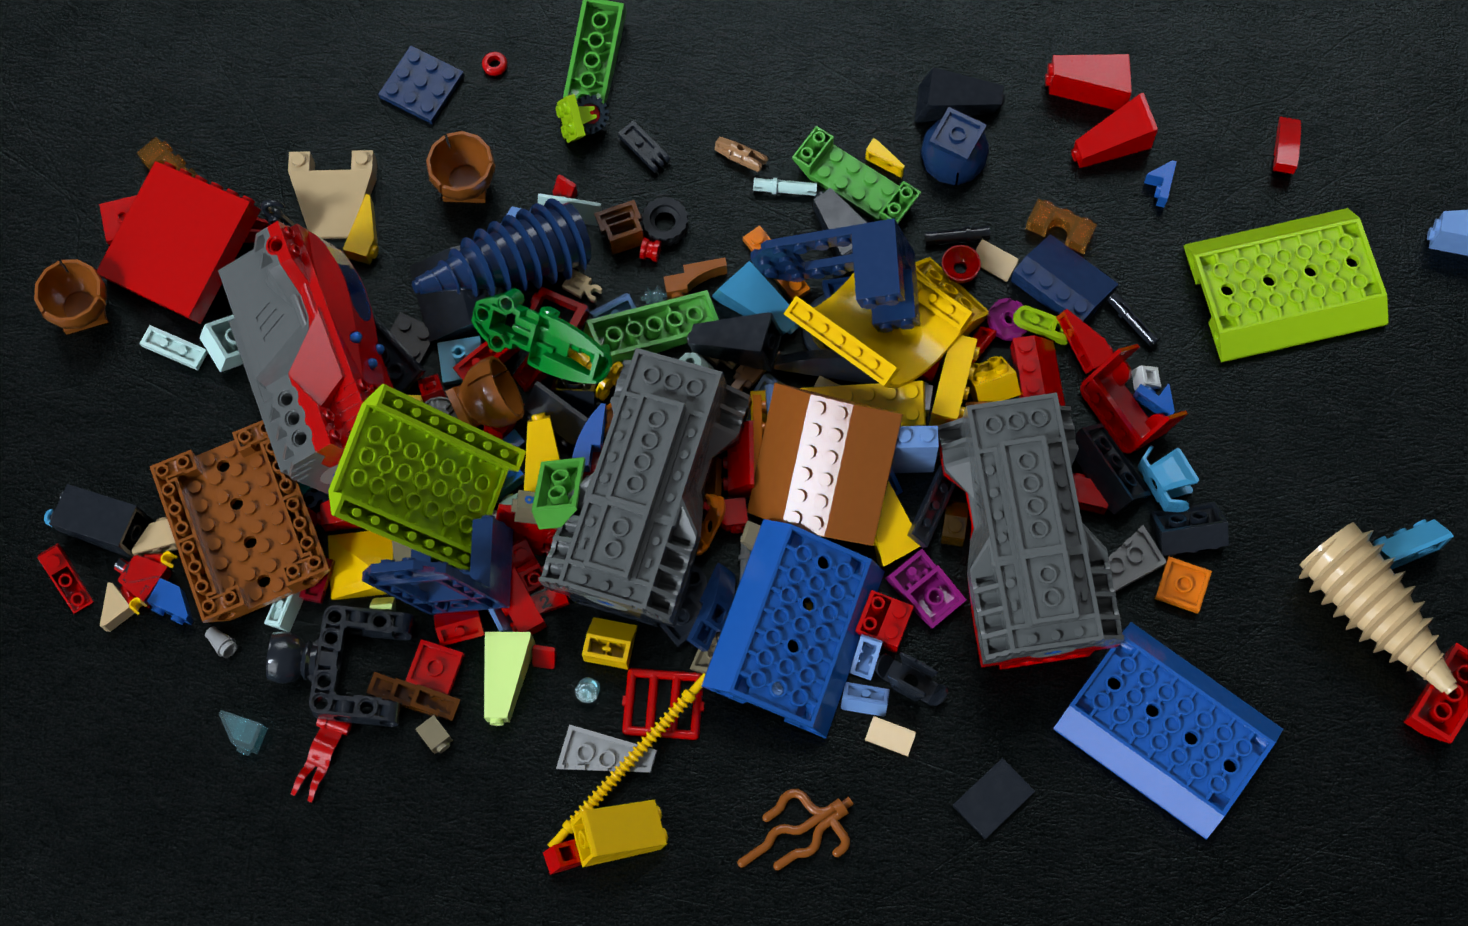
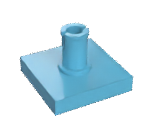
M480 336L437 343L443 385L463 382L453 367L481 345Z

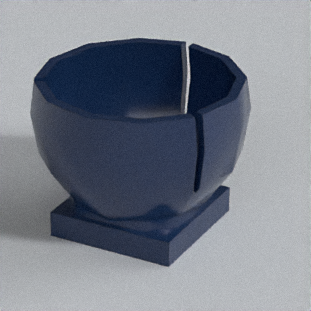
M948 107L943 118L938 120L927 131L923 139L921 156L927 172L939 182L955 185L957 173H959L957 185L972 181L986 166L989 145L984 131L987 125Z

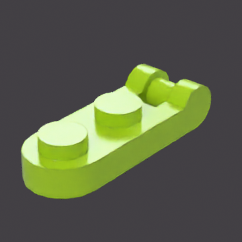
M1021 306L1015 311L1013 320L1018 327L1055 340L1056 343L1061 345L1068 343V339L1056 318L1057 316L1030 306ZM1056 326L1060 329L1059 332L1055 331Z

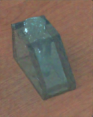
M220 710L219 716L231 743L237 747L236 751L245 755H249L250 752L258 754L267 728L261 723Z

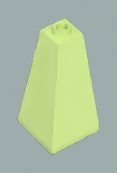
M485 632L484 718L487 722H490V725L502 726L504 722H510L532 658V647L535 645L531 632Z

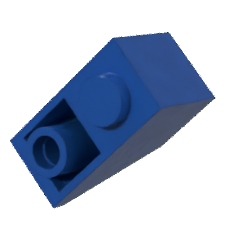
M160 578L147 600L152 606L151 610L162 616L167 613L172 616L171 620L181 625L184 622L192 625L193 618L185 592L179 586Z

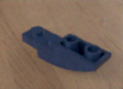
M717 563L702 594L700 602L703 606L687 638L688 642L702 652L709 650L716 632L722 631L734 599L735 574L721 563Z

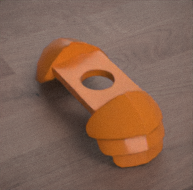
M715 494L705 495L710 509L702 523L701 538L696 556L702 555L710 547V543L724 519L726 503L721 496ZM711 520V521H712V529H711V531L709 532V531H708V523H709V521Z

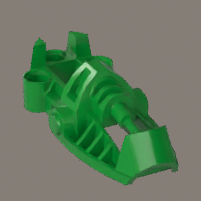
M515 288L505 293L476 301L472 323L482 338L488 343L491 350L501 352L505 348L514 349L519 347L529 352L527 363L531 367L573 382L597 384L602 382L610 372L612 367L610 346L608 344L599 345L583 331L559 318L560 312L557 309L546 306L542 307L539 313L523 306V293ZM510 313L516 315L515 324H513L512 328L505 325L506 316ZM575 350L578 353L583 352L590 356L591 370L568 357V355Z

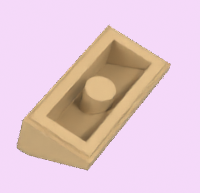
M983 239L976 249L981 260L980 268L1008 282L1013 271L1018 266L1019 259Z
M873 716L865 741L908 756L916 732Z

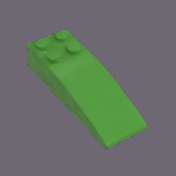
M583 0L563 98L575 94L577 100L582 96L590 94V96L596 95L597 99H603L601 101L603 104L607 102L627 12L624 3L607 0Z
M706 290L587 320L583 332L599 345L608 344L610 346L613 365L617 361L623 363L624 360H632L636 348L659 353L685 344L693 324L719 319L709 293Z

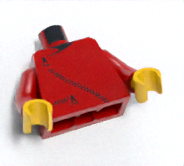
M166 551L164 553L144 554L142 557L135 555L130 562L120 558L116 562L114 570L121 573L118 578V582L122 585L120 588L121 594L129 604V608L137 615L140 614L138 610L141 606L150 608L151 605L147 602L149 596L160 578L166 581L169 580L173 572L168 567L173 568L174 565L171 564V561L174 558L177 559L178 556Z

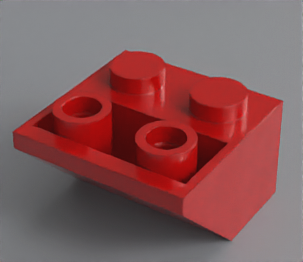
M871 590L855 632L859 635L863 634L883 641L882 648L897 653L914 606Z

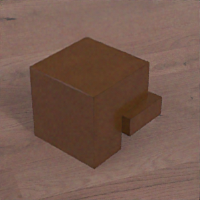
M635 200L594 213L602 235L605 234L612 255L641 246L644 238L640 225L642 219Z

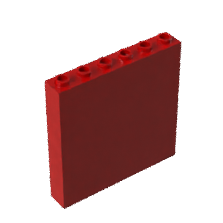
M155 161L97 271L106 280L201 324L222 285L218 270L235 260L261 209L254 205L255 201L243 195L240 198L238 197L239 194L231 189L224 191L223 187L215 182L208 184V181L201 176L196 175L194 178L191 177L192 174L182 168L178 171L176 166L166 161L164 164Z

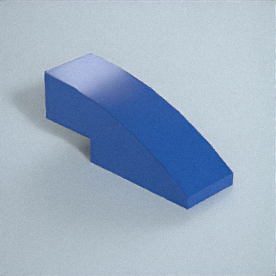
M604 403L597 407L585 423L573 451L572 458L585 457L584 472H591L593 452H601L603 448L607 408Z

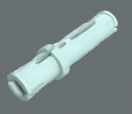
M754 177L753 191L816 196L817 183L777 180L774 177L773 179Z

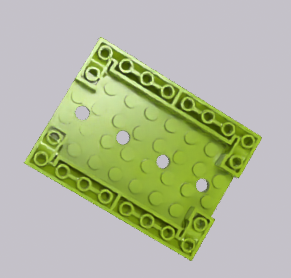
M1349 208L1184 245L1196 285L1201 284L1212 316L1209 326L1221 362L1388 325L1387 293L1361 220ZM1354 259L1357 262V266L1350 267L1346 260ZM1312 268L1316 275L1308 276L1305 273V269ZM1263 278H1271L1274 281V285H1266L1263 282ZM1229 287L1233 294L1225 295L1221 288Z

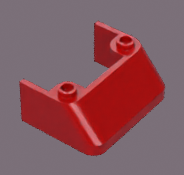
M1138 344L1119 348L1089 375L1080 386L1083 398L1124 453L1135 452L1164 435L1188 414L1185 410L1167 417L1164 414L1157 413L1148 418L1124 384L1132 375L1131 367L1126 359L1139 348Z

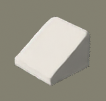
M1141 365L1132 370L1134 390L1140 384L1149 386L1152 389L1161 388L1158 367Z

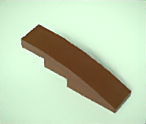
M374 672L366 692L367 695L379 697L382 700L402 703V707L453 721L460 702L458 698L419 684L414 685L398 678L393 679Z

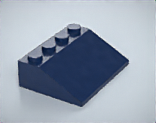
M1051 234L1022 260L1013 271L1011 279L1014 284L1057 316L1068 309L1084 323L1088 322L1118 286L1117 282Z

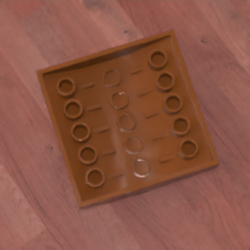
M774 383L754 477V488L751 491L747 513L766 520L792 524L815 535L874 546L903 414Z

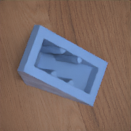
M861 634L850 674L871 680L883 641Z

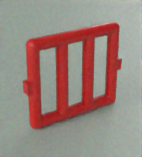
M630 668L627 674L626 695L623 696L622 706H624L623 734L647 736L646 732H651L650 728L655 726L659 679L672 680L670 707L672 708L674 706L673 702L677 703V698H680L681 681L696 682L702 673ZM636 677L650 678L645 727L632 726ZM703 688L696 694V699L693 702L691 730H678V718L675 717V722L670 723L671 727L665 729L666 732H661L662 738L697 740L699 738L701 712H704V702L702 701Z

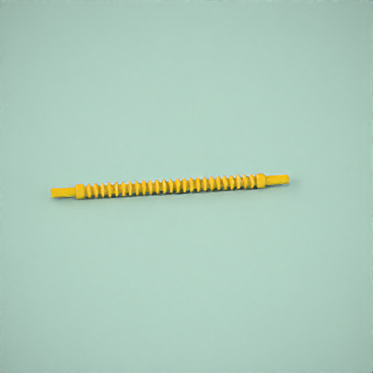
M704 673L689 690L685 689L682 692V697L677 698V703L673 702L674 706L668 708V713L664 712L665 716L659 718L660 722H655L656 726L650 728L651 732H646L647 736L642 737V742L638 741V746H633V751L628 752L629 756H624L625 760L619 762L620 766H615L616 770L614 772L610 771L611 776H606L607 780L601 781L602 785L597 786V791H592L593 795L588 796V801H583L584 805L579 806V811L575 810V815H570L571 819L566 820L562 824L563 828L547 844L549 847L562 843L569 834H573L571 822L581 811L594 809L595 805L599 806L598 802L604 800V795L608 796L607 792L613 790L612 786H617L616 782L621 781V776L625 777V772H630V767L635 766L634 762H639L638 758L644 756L643 752H648L647 748L649 746L653 747L652 742H657L656 738L662 737L661 732H666L665 728L671 727L670 723L675 722V717L679 718V713L684 712L683 708H688L687 704L694 702L696 694L703 688L701 685L705 677Z

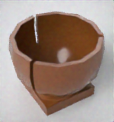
M459 131L447 134L450 148L445 136H442L432 145L426 160L430 182L443 195L444 202L485 203L486 190L490 187L495 174V161L492 150L478 135Z
M75 259L62 260V263L58 261L44 269L35 283L34 300L42 316L47 321L63 328L66 335L108 323L105 312L107 289L95 268Z
M490 356L481 359L470 367L460 386L445 391L459 420L474 427L486 425L502 428L516 423L523 417L525 413L523 400L517 384L509 370L506 371V366L498 358Z

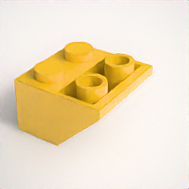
M994 356L989 358L988 361L971 364V367H975L972 380L967 379L966 384L967 387H970L969 391L974 402L1002 401L1021 395L1016 371L1002 356Z
M593 617L586 634L582 652L583 660L628 670L638 626Z

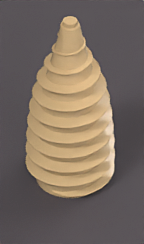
M1352 522L1326 540L1301 562L1300 566L1303 570L1299 579L1310 577L1314 583L1309 592L1322 590L1326 594L1321 605L1333 602L1337 606L1333 615L1334 618L1346 615L1350 619L1346 630L1358 627L1363 631L1359 642L1368 639L1374 640L1377 644L1373 653L1386 650L1392 654L1389 663L1397 660L1408 666L1407 671H1415L1424 678L1423 680H1427L1440 692H1445L1446 695L1458 687L1455 683L1457 682L1443 658L1444 653L1440 652L1435 642L1439 635L1432 636L1428 628L1433 617L1423 619L1420 613V609L1425 601L1413 602L1410 595L1416 586L1404 588L1401 579L1406 571L1394 574L1390 567L1395 557L1384 560L1380 555L1384 544L1377 546L1371 544L1369 539L1374 530L1362 533L1357 525Z

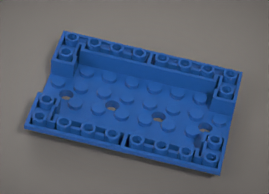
M764 519L701 687L742 704L749 702L785 717L784 721L826 738L861 635L855 632L871 590L878 592L884 571L872 559L792 524ZM819 557L827 560L828 566L826 569L819 567ZM805 598L810 599L813 603L811 611L803 607V600ZM790 640L795 641L798 645V650L795 653L788 649L787 645ZM775 682L780 683L783 688L781 695H776L772 691V686Z
M1130 622L1122 632L1125 640L1118 647L1109 650L1053 730L1204 839H1207L1268 755L1283 728ZM1111 678L1117 679L1120 682V688L1117 690L1111 689L1108 686V680ZM1150 705L1155 706L1158 709V716L1150 717L1146 713V707ZM1193 733L1197 738L1196 744H1188L1185 741V734ZM1230 760L1235 764L1236 769L1234 772H1227L1224 769L1225 761Z

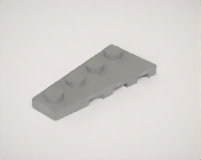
M1144 525L1108 557L1115 592L1167 563Z
M569 724L556 769L615 771V766L619 767V762H623L625 760L624 756L628 757V752H632L633 746L637 747L638 744ZM647 748L648 752H643L644 756L638 758L639 762H634L635 766L630 767V772L651 773L657 750Z

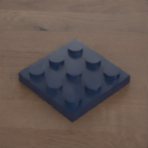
M410 46L379 92V97L433 124L464 77V72Z

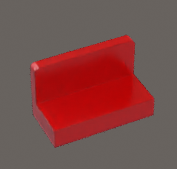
M479 610L434 615L435 629L441 646L485 635Z

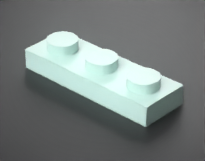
M149 325L140 341L142 347L195 370H199L208 354L206 349Z

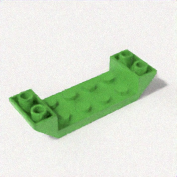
M816 126L792 156L794 162L805 175L824 189H833L846 203L874 221L895 218L896 222L899 223L919 197L921 191L905 181L900 186L835 146L833 144L834 136Z

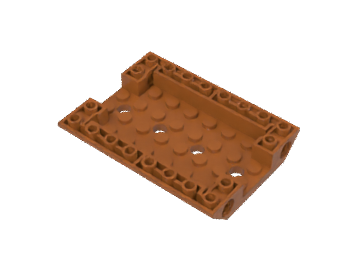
M263 420L232 432L233 441L196 456L192 450H189L150 466L203 623L230 621L315 586L330 571L298 481L280 472ZM222 464H230V467L227 471H219V468ZM236 501H243V506L240 509L233 510V504ZM252 538L257 540L253 548H246L248 540ZM269 577V585L260 587L261 579Z

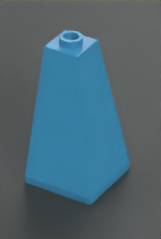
M750 261L711 296L715 301L743 316L767 312L772 313L783 335L787 332L791 335L799 327L797 323L783 314L789 304Z

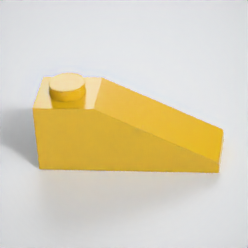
M366 194L345 242L343 251L347 258L370 265L372 259L377 257L379 247L377 244L374 204L370 195Z

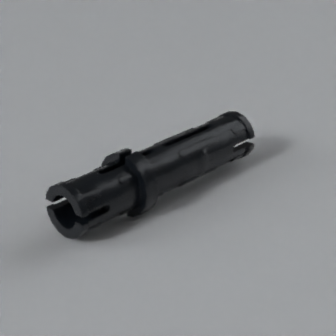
M989 225L981 227L965 226V228L925 232L926 246L964 241L971 243L974 240L990 239Z
M1117 291L1107 299V302L1119 313L1118 316L1121 319L1124 318L1150 348L1160 340V337L1133 310L1132 304L1129 305Z

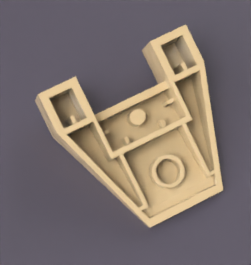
M373 150L352 151L351 170H315V161L310 151L289 152L288 172L307 229L317 235L320 239L348 238L366 194L371 195L377 180V159Z

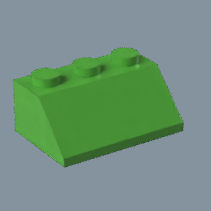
M585 457L541 462L532 506V513L539 530L562 527L577 510L580 484L582 483L586 461ZM574 490V494L569 500L568 494Z

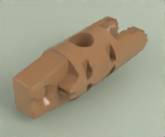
M719 137L715 143V150L756 172H759L762 164L764 165L768 161V157L736 141Z

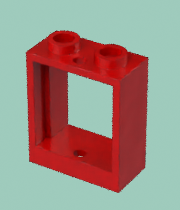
M541 287L538 293H534L530 309L538 312L544 299L575 311L570 324L582 330L589 316L588 306L544 287Z

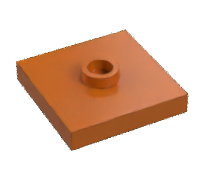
M1169 556L1155 599L1198 614L1212 571Z

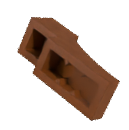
M720 258L683 265L684 273L665 276L664 284L667 300L686 296L689 291L700 283L713 277L727 274L726 259Z

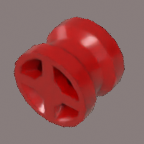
M643 238L640 259L651 258L652 261L657 262L661 250V241L656 240L653 242L649 238Z

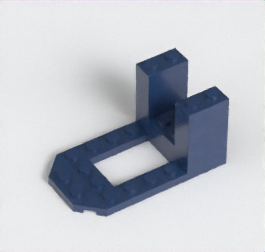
M895 218L765 240L761 243L759 250L754 249L751 252L752 263L767 278L802 282L808 278L821 279L826 275H844L846 272L854 271L856 301L861 308L872 310V324L878 332L888 333L893 329H912L914 326L920 325L915 252ZM852 244L853 254L804 262L799 255L805 254L810 250L823 251L829 247H847Z
M483 515L481 519H473L470 570L453 568L447 562H442L411 549V558L405 557L402 558V561L396 562L385 559L381 560V563L371 564L362 572V581L429 615L510 608L513 529L505 525L504 522L495 519V516Z

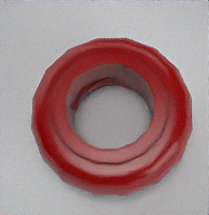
M499 52L488 53L482 60L483 70L491 76L502 74L507 68L506 57ZM494 60L500 62L497 67L489 66L490 62Z

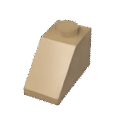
M167 517L159 518L156 522L150 523L132 548L134 556L142 557L144 554L178 550Z

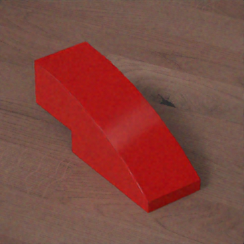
M1279 117L1274 149V171L1295 173L1299 159L1301 120Z

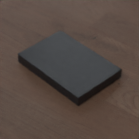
M1002 758L953 804V807L986 839L1035 791Z

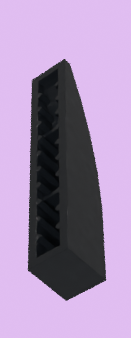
M833 349L802 351L781 355L774 364V369L862 384L879 383Z

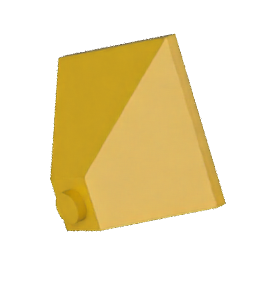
M371 531L328 535L329 559L335 561L330 578L331 600L387 594L363 582L362 572L371 564L381 563V560H394L392 540Z

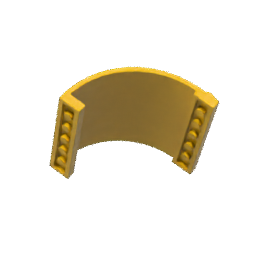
M854 273L832 296L813 308L795 296L783 313L887 388H899L907 385L929 370L949 350L975 315L969 309L916 274L920 325L914 326L912 329L899 328L893 329L888 333L878 332L872 324V310L861 308L856 301Z

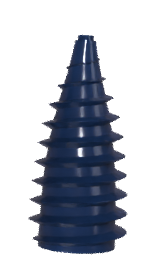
M550 198L545 202L544 206L539 203L532 205L530 212L526 209H520L516 217L505 215L501 224L497 221L490 222L487 232L483 229H477L473 240L467 237L463 238L460 251L452 248L449 251L448 259L438 261L437 266L416 277L412 281V286L416 294L456 291L460 295L461 290H470L477 297L478 289H485L490 296H494L495 287H501L505 293L511 289L512 284H516L520 291L525 292L527 290V281H531L536 288H541L543 277L554 285L557 282L558 273L564 279L570 280L572 269L576 268L582 274L586 271V265L591 260L589 235L581 215L571 203L561 204L558 200Z

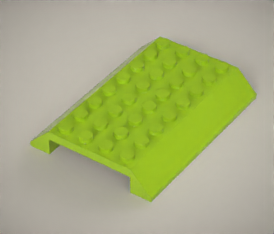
M382 384L362 403L328 490L331 515L432 558L447 562L449 565L461 570H470L473 519H481L483 515H492L508 470L519 472L526 451Z

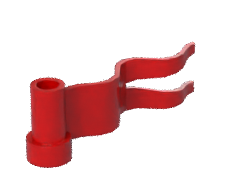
M317 719L316 726L320 727L312 742L307 761L295 780L291 795H296L304 779L317 766L308 801L312 803L318 785L329 768L335 747L342 734L346 736L349 734L352 723Z

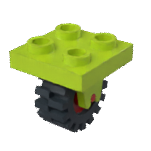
M572 94L557 102L556 113L558 118H561L563 125L561 132L564 139L566 138L567 143L577 141L590 133L594 134L605 127L606 121L609 119L607 116L609 109L606 110V103L603 104L601 102L603 99H597L596 95L590 96L589 94L576 100L575 94Z

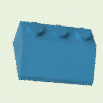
M1424 519L1415 523L1412 529L1406 530V528H1402L1394 532L1393 537L1387 539L1386 536L1376 539L1373 541V546L1384 544L1380 555L1384 560L1395 557L1390 567L1395 569L1442 549L1454 537L1453 534L1435 519L1426 522Z

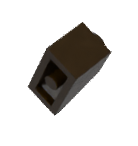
M948 501L945 508L940 543L963 546L968 517V503Z

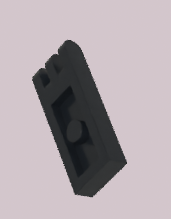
M634 120L618 132V137L654 173L658 171L654 163L661 168L665 165L660 159L661 157L667 163L671 160L669 155Z

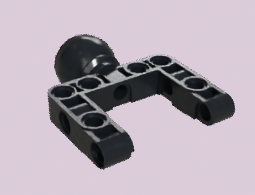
M339 605L330 606L323 614L320 638L313 643L309 640L305 644L299 636L291 632H273L267 653L266 677L268 680L282 684L293 682L301 676L305 680L308 678L312 683L309 706L313 716L317 719L390 727L398 726L402 703L363 695H354V697L337 695L346 635L411 640L415 617L412 614ZM334 616L341 617V620L337 623L330 622ZM378 621L386 622L384 627L378 628L375 626ZM331 637L338 639L334 644L326 643ZM324 680L331 682L328 687L323 688L319 685ZM320 702L327 703L324 709L316 708V705ZM369 706L373 708V711L369 714L361 712L364 707Z

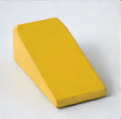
M873 138L866 149L865 159L902 178L905 166L877 139Z

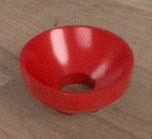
M956 245L944 253L941 263L942 270L949 280L956 283H966L977 276L981 260L978 253L971 247ZM963 264L966 267V271L959 274L955 272L954 266Z

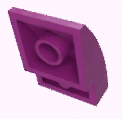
M923 549L917 551L885 578L907 604L914 606L913 611L931 628H934L966 601L965 597L939 565L936 566Z

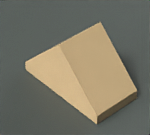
M107 583L100 627L105 631L111 632L135 612L129 608V604L122 596L121 591L113 583Z

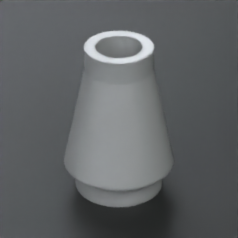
M214 626L206 631L205 637L210 641L218 656L228 658L235 653L237 644L234 638L221 632Z

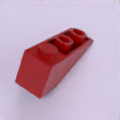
M59 543L38 555V560L73 613L94 602Z

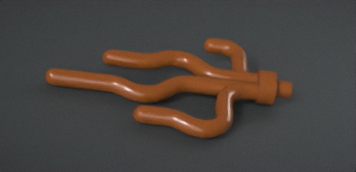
M790 789L785 791L780 796L777 804L762 816L765 822H769L778 816L792 798H798L814 816L798 826L789 824L775 826L768 832L762 844L738 860V866L745 867L769 850L778 835L782 833L800 835L815 825L817 826L815 827L811 844L806 848L795 849L787 853L774 863V869L781 870L797 858L813 855L820 847L823 832L830 826L841 840V844L832 851L834 857H840L848 850L850 838L838 820L848 814L847 809L853 805V802L849 797L843 801H840L838 798L826 807H818L802 790Z

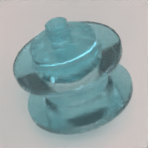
M658 285L653 291L647 287L648 291L645 292V296L641 297V300H646V304L662 302L663 298L667 297V293H662V289L658 290Z
M583 678L575 689L576 697L584 703L595 701L600 692L598 682L592 678Z

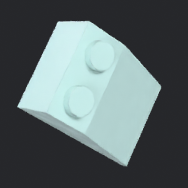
M234 315L205 324L200 335V340L220 372L243 364L229 321L234 319Z

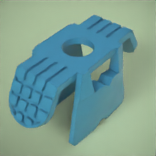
M1151 445L1138 465L1144 481L1164 511L1184 512L1188 510L1189 503L1187 501L1171 498L1191 494L1193 492L1191 485L1198 483L1199 478L1180 448H1176L1150 465L1147 458L1154 448ZM1152 480L1155 481V483H1156V485H1157V489L1155 488V486H1154Z

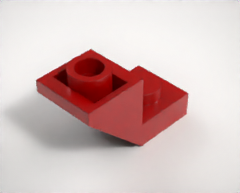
M525 537L513 542L512 562L525 587L530 592L542 585L539 582V578L543 570Z

